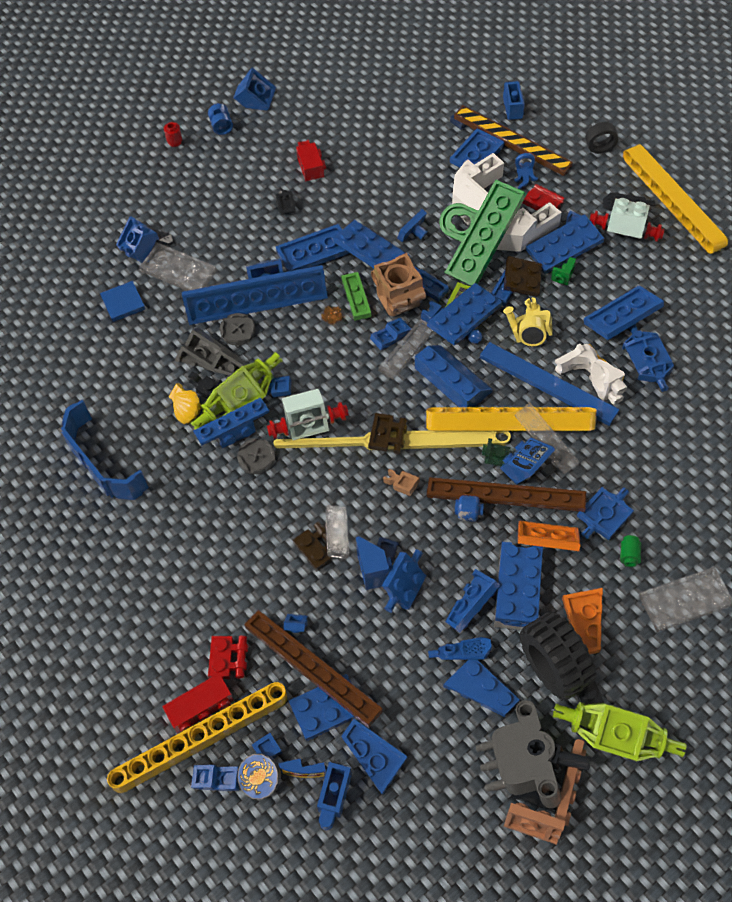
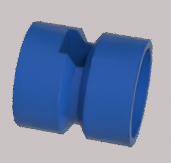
M219 103L211 106L208 110V116L213 131L218 135L229 133L233 128V123L227 106Z

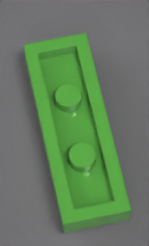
M359 273L341 275L354 321L371 317V310Z

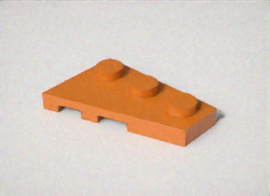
M603 588L562 596L569 624L580 635L584 645L586 644L589 654L600 653Z

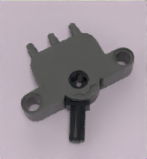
M524 700L516 706L519 722L496 729L492 735V740L476 745L477 752L494 749L496 760L481 764V771L499 769L501 780L486 784L485 789L489 792L506 788L510 794L514 795L537 790L542 804L547 808H555L561 802V794L554 769L558 770L559 765L587 771L591 767V758L564 752L561 745L555 744L552 737L542 731L535 705L531 701ZM549 791H553V792H554V793H553L552 795H550V796H546V795H545V794H546L547 792H549Z

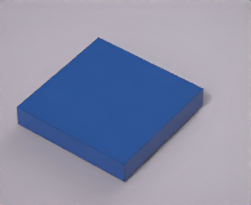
M133 281L100 293L112 322L146 310Z

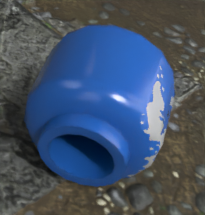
M462 495L459 499H456L455 515H458L459 520L475 522L478 520L479 515L483 516L484 504H480L479 497Z

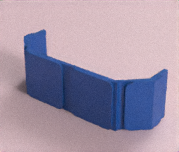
M83 400L67 407L62 420L63 427L61 428V433L70 450L82 465L88 469L90 475L105 494L111 498L116 497L127 500H135L149 488L141 470L127 479L104 478L75 442L78 428L90 421L92 417Z

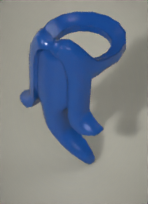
M530 153L520 154L515 159L518 177L514 179L515 182H520L521 178L523 179V182L518 186L519 190L528 184L529 177L531 181L538 180L533 175L535 156ZM524 158H529L532 160L531 163L525 162L524 164L519 161Z

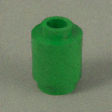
M628 535L623 537V541H621L620 561L627 567H635L641 563V542L637 536Z

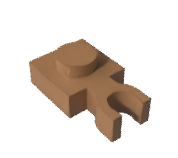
M389 469L388 474L392 477H383L384 483L393 484L394 490L408 496L412 495L420 483L419 477L404 471L398 475L395 471Z

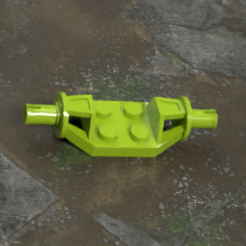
M275 352L265 362L257 358L254 360L255 362L241 366L217 386L205 404L200 405L203 414L191 422L194 429L204 426L256 399H263L267 395L271 380L274 378L271 370L283 362L282 358L279 359V354ZM264 375L265 378L263 379L261 384H259L258 381ZM222 411L225 412V414L216 418V415H218Z
M579 702L575 709L555 704L554 709L557 711L553 710L552 717L571 722V731L577 732L593 748L635 761L653 757L660 759L664 751L680 757L685 755L683 750H686V743L667 738V728H660L648 716L606 703L584 705V703ZM579 725L590 729V732L580 727ZM643 747H654V749H643Z

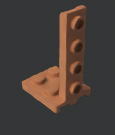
M577 739L571 753L585 756L586 750L583 749L584 741ZM567 766L560 793L561 802L557 806L555 817H551V814L546 811L537 812L531 810L522 803H511L504 827L557 845L564 826L569 824L571 812L567 810L569 804L573 805L576 791L573 790L574 783L578 784L581 770Z

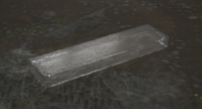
M420 319L378 367L379 372L393 380L433 334L434 331L427 327L426 321Z
M528 403L514 415L533 439L555 448L549 458L563 474H566L579 463L578 459L531 403Z

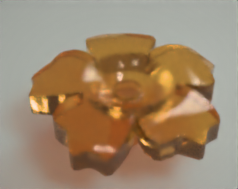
M330 306L325 307L324 313L321 314V319L325 322L328 321V324L341 321L343 318L342 313H340L341 308L339 306L332 309Z

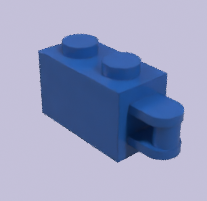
M331 762L328 764L317 804V809L320 813L319 823L323 830H330L333 827L335 817L341 818L352 775L351 767Z

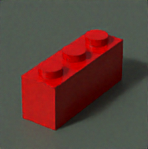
M220 673L163 705L162 708L178 734L192 727L195 723L212 716V713L217 710L229 707L234 699Z

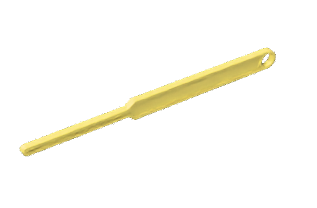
M407 431L403 438L405 441L404 447L401 449L506 446L510 442L511 434L509 431ZM371 432L367 433L364 437L276 439L273 443L277 449L364 446L368 449ZM391 432L390 437H396L397 432ZM503 433L507 435L508 439L506 441H499L496 435ZM389 445L388 450L394 449V446Z

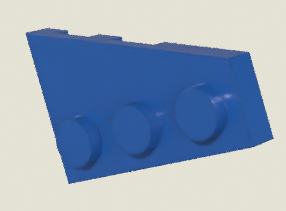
M477 569L472 573L474 578L471 584H466L463 589L465 591L463 598L456 601L445 621L459 633L468 626L471 619L481 611L483 605L500 587L494 579Z

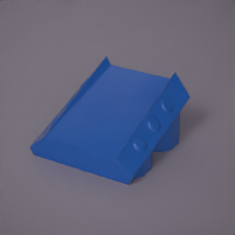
M131 216L116 245L128 257L143 263L149 261V254L156 240H159V237L155 231Z

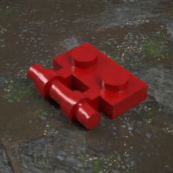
M232 636L211 637L208 678L220 673L222 679H230L231 671H236V678H244V671L247 670V662H245L246 652H248L247 636H239L237 644H233ZM232 653H237L236 662H232Z

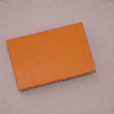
M519 521L518 544L579 551V528Z

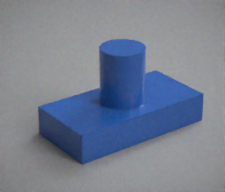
M421 209L400 229L397 238L403 242L413 233L422 240L428 233L420 226L424 222L427 212Z

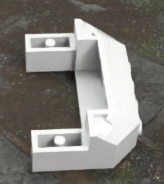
M494 153L475 165L470 160H466L455 174L452 204L462 203L479 210L488 194L484 188L494 183L495 179L498 180L503 177L504 162ZM550 202L533 214H530L524 208L517 211L497 250L523 251L527 245L559 227L562 212ZM465 215L460 216L467 225L471 224L469 217Z

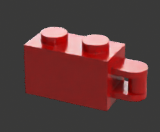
M309 140L297 142V159L305 182L323 178L326 164L324 160H321L320 148L317 149L315 142L310 143Z

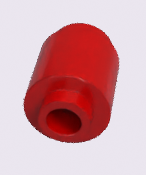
M175 122L167 123L164 126L166 141L170 146L177 147L182 141L180 126Z

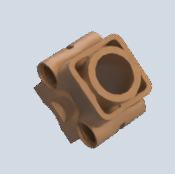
M407 253L391 261L374 265L371 276L377 288V297L389 316H396L414 309L420 305L421 300L426 299L423 278L413 266Z

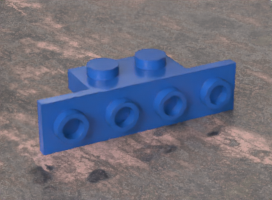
M259 398L193 430L201 446L218 438L219 444L224 448L255 433L253 420L269 413V409L263 400Z

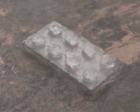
M160 243L156 244L139 266L141 272L186 291L205 288L217 272L216 266Z
M715 567L640 592L639 598L656 632L732 606V597Z

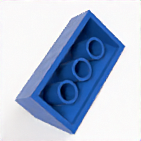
M428 345L415 356V369L458 407H475L493 392V389L441 345Z

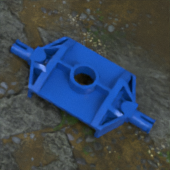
M636 324L629 327L632 336L624 342L622 349L626 348L639 374L638 380L656 382L662 392L666 391L669 387L664 379L673 371L674 364L658 334L639 331ZM645 351L653 352L654 355L649 356Z

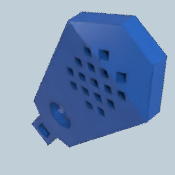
M479 637L463 640L460 643L446 644L440 646L438 650L428 651L429 658L439 657L442 660L485 659L492 650L491 639Z

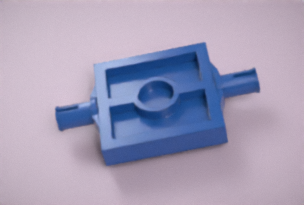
M601 487L586 503L585 512H578L577 517L588 526L581 533L583 537L585 536V539H588L595 531L607 540H610L633 514L634 510L623 501L629 494L628 490L625 491L626 488L623 487L616 495Z
M416 549L412 557L405 552H400L382 585L390 598L384 607L386 611L392 613L396 603L403 609H410L427 576L418 565L423 555L420 550Z

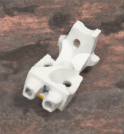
M578 344L573 351L555 360L557 364L555 370L560 375L572 369L588 370L591 373L589 379L601 400L606 401L609 399L613 405L623 400L622 393L627 389L623 382L624 371L600 358L591 344Z

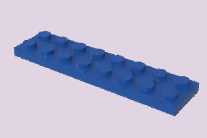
M322 265L182 292L189 325L227 318V316L235 313L249 314L328 298Z

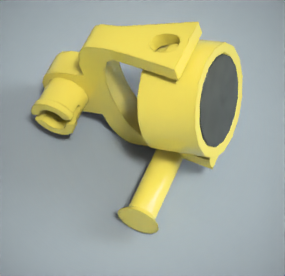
M530 298L525 301L527 306L526 314L516 319L513 313L514 308L511 306L506 307L503 312L507 315L517 343L522 342L527 346H538L546 340L547 332L549 336L553 335L551 313L548 310L541 311L540 305L537 304L535 298H531L532 302Z

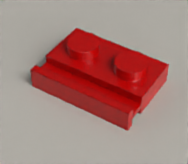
M535 184L534 188L527 193L522 203L536 211L549 202L559 209L560 205L564 203L565 198Z

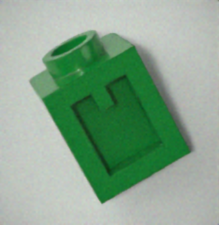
M569 257L567 263H563L562 269L554 267L551 280L568 285L575 269L576 258Z

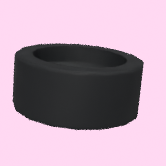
M600 122L593 125L585 135L588 149L595 154H602L612 150L619 140L615 126L609 122ZM610 134L605 140L594 142L600 135Z

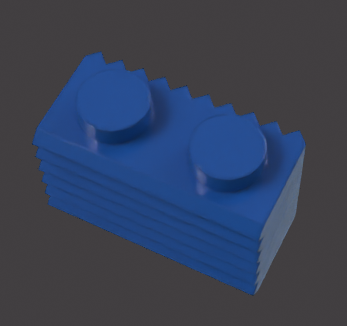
M505 82L503 101L507 119H522L525 104L520 82Z

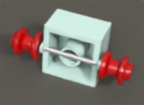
M625 198L615 199L610 219H608L609 213L602 216L596 210L594 214L591 213L589 219L594 226H601L602 230H605L607 224V231L637 238H642V234L645 233L644 239L650 236L654 237L656 242H658V239H662L665 230L661 228L662 224L654 227L651 225V222H648L646 228L645 223L650 205H646L644 202H631Z
M318 388L282 398L287 422L282 417L278 423H274L272 420L269 421L270 425L266 427L269 437L273 436L274 439H277V435L282 433L285 436H289V430L292 440L329 431L327 419L330 420L331 424H334L335 419L338 418L345 421L349 413L347 406L342 405V402H339L335 408L327 405V411H325L324 402Z

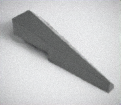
M198 327L192 329L185 345L181 346L175 358L176 362L188 363L191 366L203 367L206 370L229 376L241 366L248 364ZM263 375L258 382L261 383L265 376Z

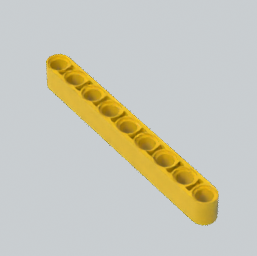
M641 144L623 152L625 162L709 254L727 247L728 240L725 234Z
M431 407L426 410V428L433 431L595 430L597 410L591 407Z
M279 682L271 683L114 768L107 776L109 786L117 793L127 792L286 704L288 698L284 685ZM276 691L282 692L279 698H273L272 695ZM258 701L263 702L261 708H253L254 703ZM237 712L244 713L243 717L238 720L234 719V715ZM217 723H224V727L221 730L214 729ZM197 734H205L202 740L195 741V736ZM178 744H185L182 751L175 752ZM158 755H165L164 760L162 762L155 763V759ZM138 766H145L143 772L135 774ZM124 776V781L120 785H115L116 779Z

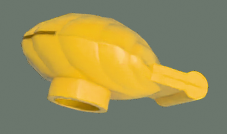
M176 383L169 395V398L173 401L175 417L182 424L191 423L201 411L199 398L196 392L192 390L185 391L180 383Z

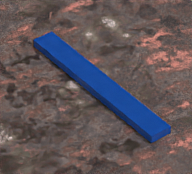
M491 342L488 343L480 354V359L572 407L595 408L597 410L596 419L608 426L611 425L619 412L618 408Z

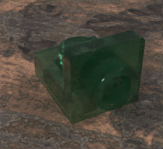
M488 438V443L483 444L482 455L485 456L484 463L502 466L504 464L503 459L510 453L511 447L492 444V439Z

